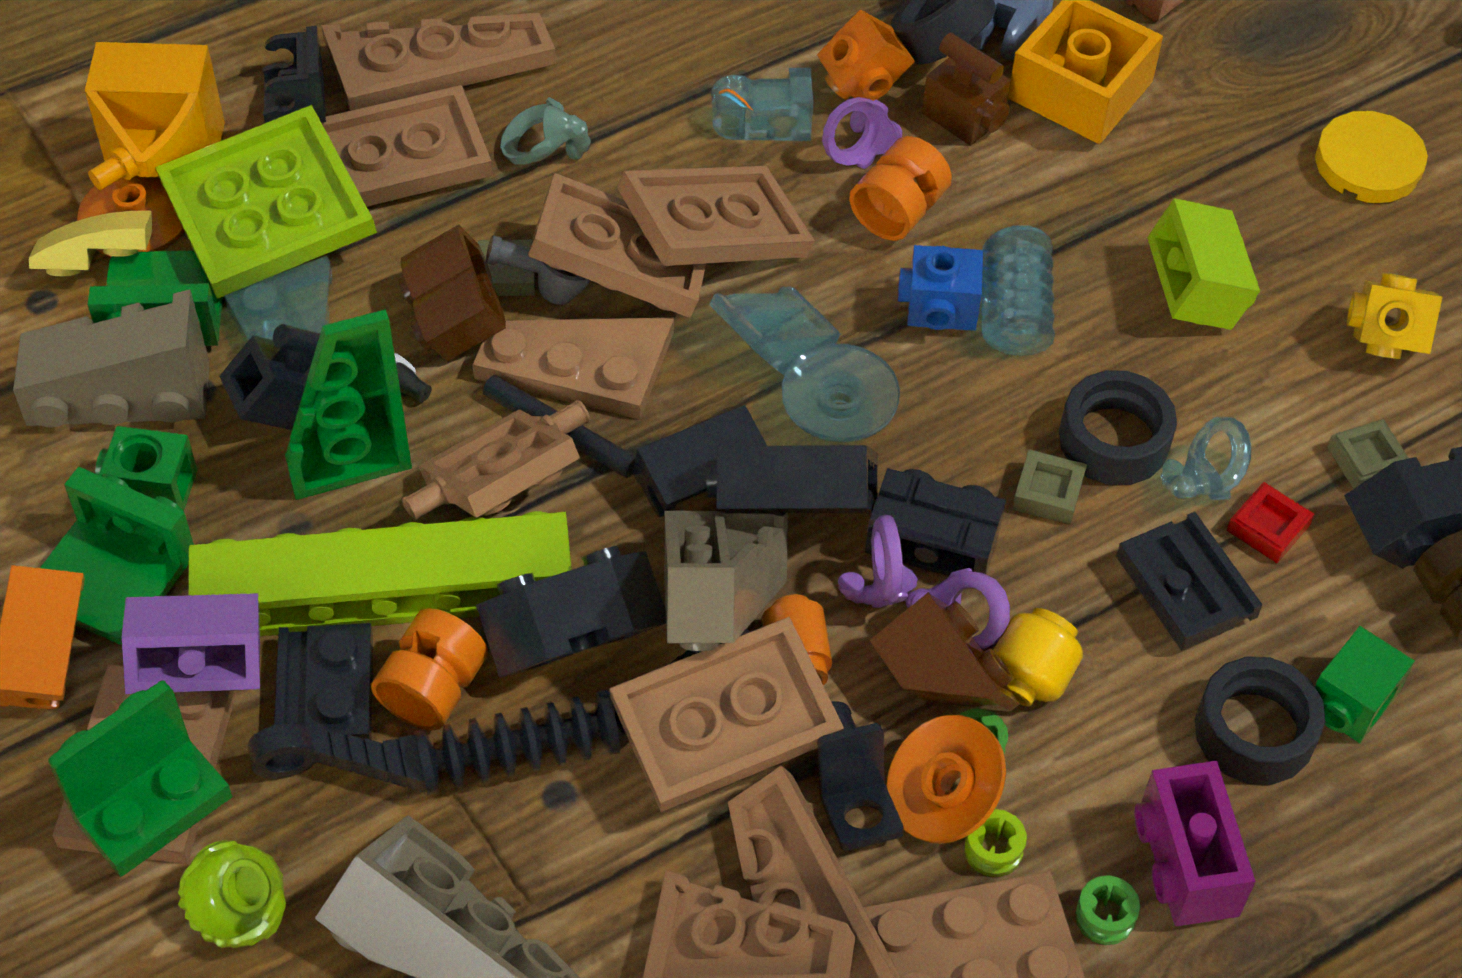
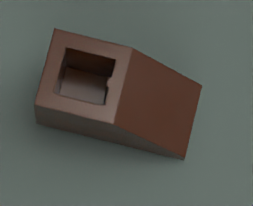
M928 592L870 639V642L902 689L926 702L1009 712L1020 704L1007 686L1014 680L1012 673L991 649L985 653L982 651L972 637L979 631V628L969 613L957 601L947 605Z

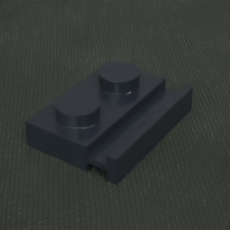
M1195 511L1187 514L1184 521L1174 524L1172 521L1119 544L1116 554L1117 559L1181 651L1233 629L1236 623L1248 618L1251 621L1258 618L1263 604Z
M371 623L307 626V631L289 632L288 627H279L274 725L301 724L327 732L333 731L343 735L348 734L372 740L371 683L373 681V632Z

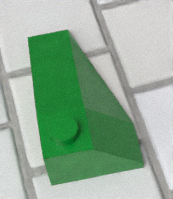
M386 309L322 326L285 454L295 500L412 469L390 321Z

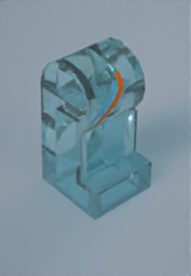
M789 68V77L785 79L751 80L740 75L725 76L713 85L711 90L712 124L714 130L720 136L732 140L811 141L813 116L811 68Z

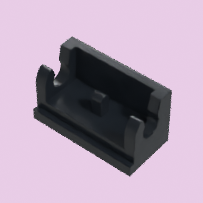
M317 26L306 27V32L278 34L270 37L265 42L266 50L287 49L293 54V59L285 64L277 62L263 67L264 123L310 105L313 106L321 123L326 122L324 71Z
M746 405L637 448L633 476L637 483L640 484L650 505L659 518L664 516L665 511L675 508L678 503L707 492L708 461H717V446H767Z

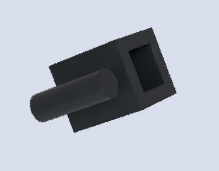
M280 324L274 330L273 340L252 335L219 376L240 419L293 430L320 333Z

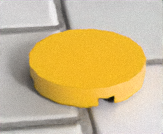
M1352 111L1334 118L1323 129L1315 154L1318 171L1330 187L1342 194L1345 188L1349 192L1357 194L1356 200L1367 203L1393 202L1408 196L1422 179L1428 158L1424 141L1411 126L1394 116L1375 111Z

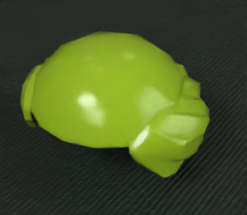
M232 840L213 842L204 847L195 856L180 878L178 894L181 898L178 905L185 910V919L189 920L190 928L201 932L206 942L215 943L221 948L253 946L273 935L282 921L286 907L283 874L273 857L258 847L238 844Z

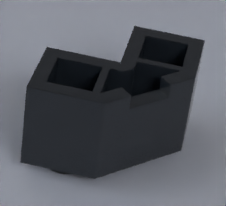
M1462 447L1451 449L1448 461L1421 466L1417 457L1395 461L1344 495L1374 555L1404 569L1407 566H1414L1420 556L1436 542L1462 530Z
M613 546L582 557L584 566L538 581L535 580L533 573H528L497 584L500 595L479 603L476 607L499 677L502 678L537 669L584 650L623 641L666 624V609L646 551L621 555L618 546Z

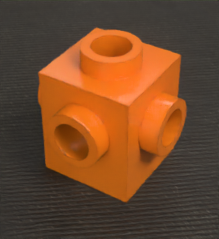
M861 9L843 28L835 33L833 38L817 54L828 72V75L825 77L827 84L838 96L845 100H848L850 97L867 98L873 101L878 100L890 90L892 85L915 62L894 32L892 26Z

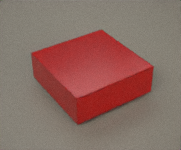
M1263 482L1230 519L1227 531L1278 564L1309 528L1314 513Z

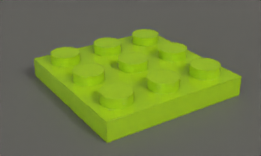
M312 105L155 167L217 299L377 233L368 208Z

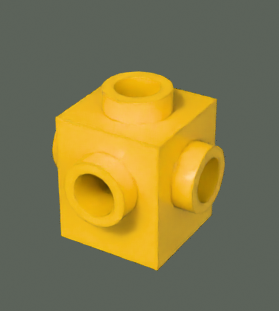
M1382 273L1380 283L1365 280L1362 293L1353 292L1348 309L1347 326L1355 327L1353 337L1359 342L1367 343L1366 353L1394 359L1401 358L1402 349L1430 354L1443 297L1435 292L1416 289V278ZM1397 308L1398 314L1395 320L1385 323L1386 314L1391 309Z

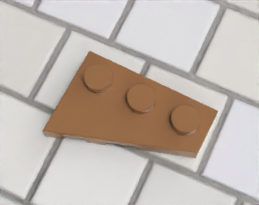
M674 318L506 321L505 329L482 342L473 362L474 379L487 382L491 376L497 375L526 392L570 403L578 400L586 407L640 420L672 340Z
M665 870L643 978H849L855 936L846 922L777 902L767 906L741 898L736 890L715 885L714 889L690 883L685 875Z

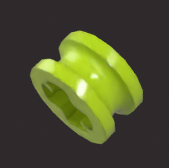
M995 809L982 826L966 837L964 853L967 862L975 871L985 876L1002 877L1009 875L1018 868L1023 858L1027 839L1024 825L1015 815L1006 810ZM996 833L995 840H999L1001 835L1006 837L1008 843L1005 853H995V846H992L990 851L984 849L985 834Z

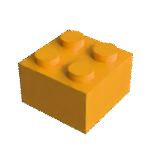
M1062 0L1015 52L1008 99L1100 145L1153 82L1163 35L1093 1Z

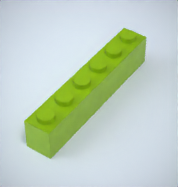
M533 511L522 516L490 519L468 517L461 521L433 524L409 522L398 527L366 530L344 528L332 533L309 535L284 533L273 538L242 541L219 539L208 544L189 545L188 595L258 593L260 637L278 635L279 627H288L289 632L307 631V626L371 623V626L412 623L421 609L427 608L442 610L458 618L478 617L479 613L476 605L500 595L497 584L528 573H533L535 580L538 581L572 570L566 512L546 513Z

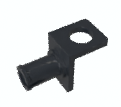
M832 701L844 731L821 736L817 741L819 790L821 802L840 848L844 851H849L901 838L904 834V826L885 785L884 732L881 725L874 723L856 728L849 706L844 702ZM869 806L878 810L883 817L876 826L860 829L848 824L845 816L855 807Z

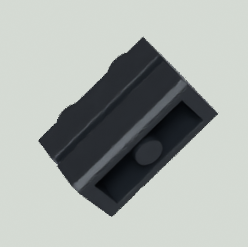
M887 468L879 496L876 499L869 520L865 553L872 555V529L876 519L882 515H891L898 529L903 564L947 576L952 572L967 568L972 569V572L987 575L1000 533L1006 500L994 497L989 490L978 485H966L960 488L935 481L930 474L921 470L909 469L901 472Z

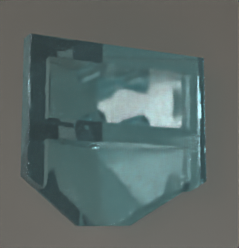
M790 286L781 287L778 293H738L731 295L716 293L709 304L758 355L783 375L836 344L841 335L794 287Z

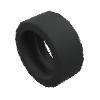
M907 0L891 20V26L914 59V63L918 65L928 64L947 57V55L940 52L939 46L948 33L952 32L967 43L974 39L989 24L995 14L994 0Z
M1105 370L1086 376L1071 389L1064 405L1059 428L1061 450L1068 460L1087 464L1084 476L1107 485H1132L1151 478L1165 464L1177 427L1175 406L1165 390L1148 377L1126 370ZM1101 409H1120L1134 414L1145 422L1152 432V437L1148 442L1133 447L1114 446L1100 441L1088 432L1083 419L1087 414Z
M1246 656L1225 663L1210 677L1195 716L1196 740L1209 762L1217 761L1220 771L1229 777L1247 784L1273 785L1288 780L1300 772L1309 763L1325 724L1323 700L1312 681L1294 666L1271 657ZM1244 694L1260 695L1277 702L1289 712L1297 726L1294 739L1290 743L1279 747L1257 746L1242 740L1228 728L1222 717L1221 710L1225 701Z

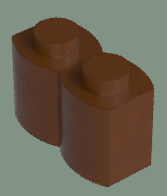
M459 224L401 257L403 277L398 280L404 297L414 309L416 319L411 321V328L416 339L426 351L434 349L446 361L451 360L506 328L505 316L495 290L492 287V276L489 266L485 262V256L479 244Z

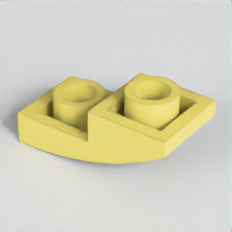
M152 211L107 213L88 217L55 229L37 240L29 256V269H46V273L53 276H73L80 273L81 270L89 269L96 249H103V252L110 256H130L136 254L138 250H146L152 234Z

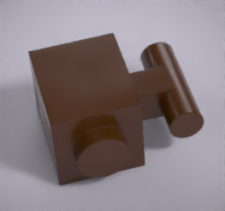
M950 32L943 38L939 46L940 52L949 58L926 75L922 114L972 146L988 131L990 133L997 131L1005 122L1010 109L1007 101L1011 80L1002 75L1003 65Z

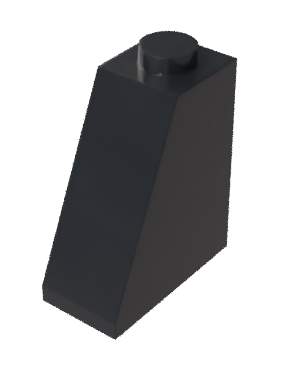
M867 445L717 446V461H708L707 493L709 498H717V509L723 511L872 514L878 497V453Z

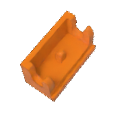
M11 565L0 623V706L38 709L60 708V702L64 701L68 666L81 591H83L85 580L83 573Z

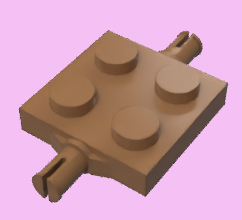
M575 400L572 404L550 416L544 415L543 417L531 416L519 409L420 464L418 467L426 486L402 498L405 510L414 521H417L420 517L444 503L446 505L456 504L476 518L480 515H490L501 511L510 504L513 496L533 485H543L553 481L560 476L563 471L562 468L580 459L572 437L566 434L590 422V416L586 407L581 401Z

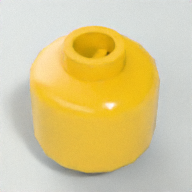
M1034 608L1032 613L1015 614L1010 619L1005 632L993 649L1014 677V680L1007 686L1020 705L1030 707L1034 700L1043 702L1058 700L1067 688L1083 658L1082 647L1076 639L1077 629L1065 618L1042 608Z

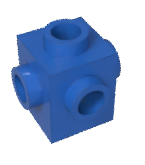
M914 245L911 268L900 267L898 302L908 303L907 326L928 327L935 330L957 329L976 331L982 296L983 250Z

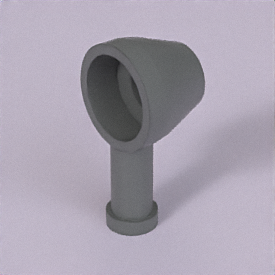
M494 235L490 238L485 262L491 265L499 263L536 272L538 275L539 292L544 299L558 305L569 303L591 282L589 279L565 270L554 269L544 262L528 257L530 247L502 241L501 237Z

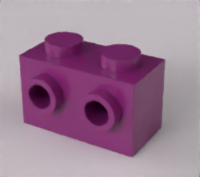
M1210 761L1152 770L1142 801L1135 805L1134 815L1138 836L1142 843L1150 842L1156 863L1152 867V880L1158 901L1161 904L1168 903L1175 927L1240 917L1256 881L1218 762Z

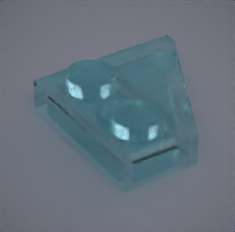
M325 256L225 295L227 309L245 343L248 342L252 335L273 340L274 330L280 324L321 333L322 326L329 323L328 295L329 284H332L333 277L330 261Z

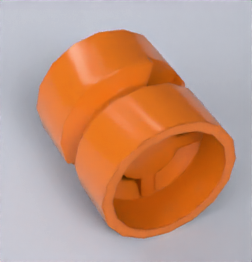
M912 136L898 138L877 161L876 166H873L850 191L849 202L852 211L864 227L882 239L892 241L904 239L926 214V211L951 186L952 174L949 164L943 155L930 143Z
M427 608L421 609L399 641L400 650L393 651L372 681L371 689L379 703L390 713L417 728L433 731L440 730L462 697L460 688L467 687L471 683L488 656V647L482 637L470 625L458 617L442 610Z

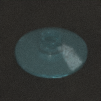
M828 344L808 350L792 362L783 378L782 401L791 420L808 434L827 441L853 442L873 436L890 423L899 405L900 388L892 368L875 353L854 345ZM835 402H842L845 404H835Z

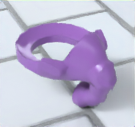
M857 97L843 102L829 115L823 129L822 143L826 154L834 162L847 166L857 165L865 169L874 162L877 154H884L898 138L902 137V129L896 122L888 118V108L885 104L878 100L873 101ZM853 112L850 117L851 129L856 133H863L862 137L852 147L839 149L834 139L835 130L840 120L848 113Z
M882 515L876 519L872 529L871 548L874 583L864 586L863 577L854 572L844 573L838 579V589L848 600L854 603L872 605L873 608H881L893 603L902 602L908 598V594L917 586V577L902 563L901 544L895 520L891 515Z
M970 568L950 573L947 579L930 589L919 588L908 594L905 602L909 608L928 592L947 605L954 601L961 605L962 591L968 588H975L981 591L989 605V620L981 634L973 638L982 651L990 649L997 644L1010 621V604L1002 586L996 579L983 573L972 572Z

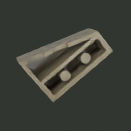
M191 289L174 293L173 302L144 311L140 303L122 307L121 317L93 324V321L86 316L21 333L13 391L26 426L58 427L63 424L88 423L117 425L123 422L139 421L174 423L182 420L205 419L210 363Z
M665 511L664 590L667 643H680L682 648L691 651H709L717 648L719 643H734L787 582L788 511Z

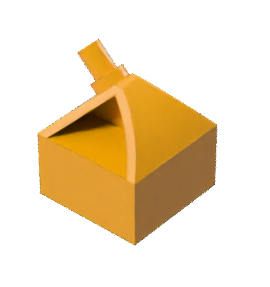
M96 42L85 86V94L105 160L88 171L89 178L97 189L101 191L122 177L126 180H130L135 176L159 177L155 167L222 141L225 121L208 45Z

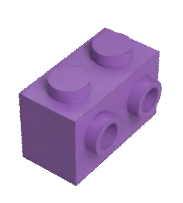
M258 593L126 597L122 629L125 694H134L138 691L147 690L161 680H164L174 692L260 689Z

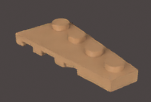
M540 13L474 16L470 18L468 25H451L442 22V18L422 19L421 27L390 29L389 21L367 23L366 31L341 32L340 24L321 25L323 40L349 111L454 86H466L556 64L555 47Z
M780 766L728 801L743 878L750 883L753 901L767 906L777 902L846 922L855 936L849 978H901L793 775L783 766Z

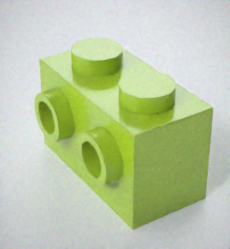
M1173 198L1147 237L1172 319L1232 330L1245 311L1253 305L1260 292L1258 281L1252 269L1233 211Z

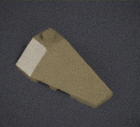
M409 815L355 856L315 917L317 921L331 931L333 938L344 948L359 952L370 961L416 978H580L547 943L537 939L526 940L515 928L512 921L516 911L502 897L493 898L490 902L469 881L475 869L467 860Z

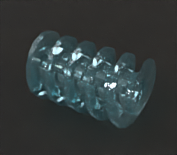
M1015 225L1000 229L989 236L982 247L981 314L983 317L981 332L985 341L996 350L1018 356L1034 355L1048 349L1053 344L1055 330L1052 326L1055 318V312L1052 308L1054 303V293L1052 291L1054 276L1052 274L1054 260L1051 255L1053 244L1046 233L1029 225Z

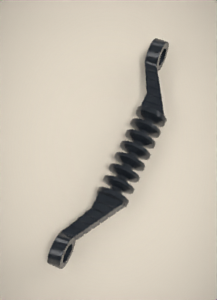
M745 629L740 636L750 633L751 631ZM687 650L670 664L702 651ZM601 690L596 692L595 709L591 713L587 712L578 696L571 697L569 717L562 719L552 701L546 702L544 722L541 724L535 722L527 707L520 708L518 729L511 730L502 713H495L491 735H485L476 718L469 719L467 740L463 741L459 740L450 723L444 724L441 745L434 747L424 729L414 731V735L386 740L381 743L367 738L362 739L348 734L343 735L333 731L327 732L314 727H306L301 724L288 723L274 725L254 734L248 742V750L252 771L263 778L279 779L303 773L319 762L331 767L337 766V768L345 771H355L356 774L366 777L373 776L374 779L384 782L391 781L392 784L405 788L409 786V789L423 793L427 792V795L437 793L440 772L446 771L456 789L463 788L465 767L472 765L481 782L486 783L489 782L491 761L494 760L499 761L508 777L515 776L517 755L524 754L532 770L535 772L540 771L542 750L549 749L558 765L563 766L566 765L568 744L575 743L583 759L590 760L594 738L600 737L610 755L620 753V749L624 748L630 741L610 699V692Z

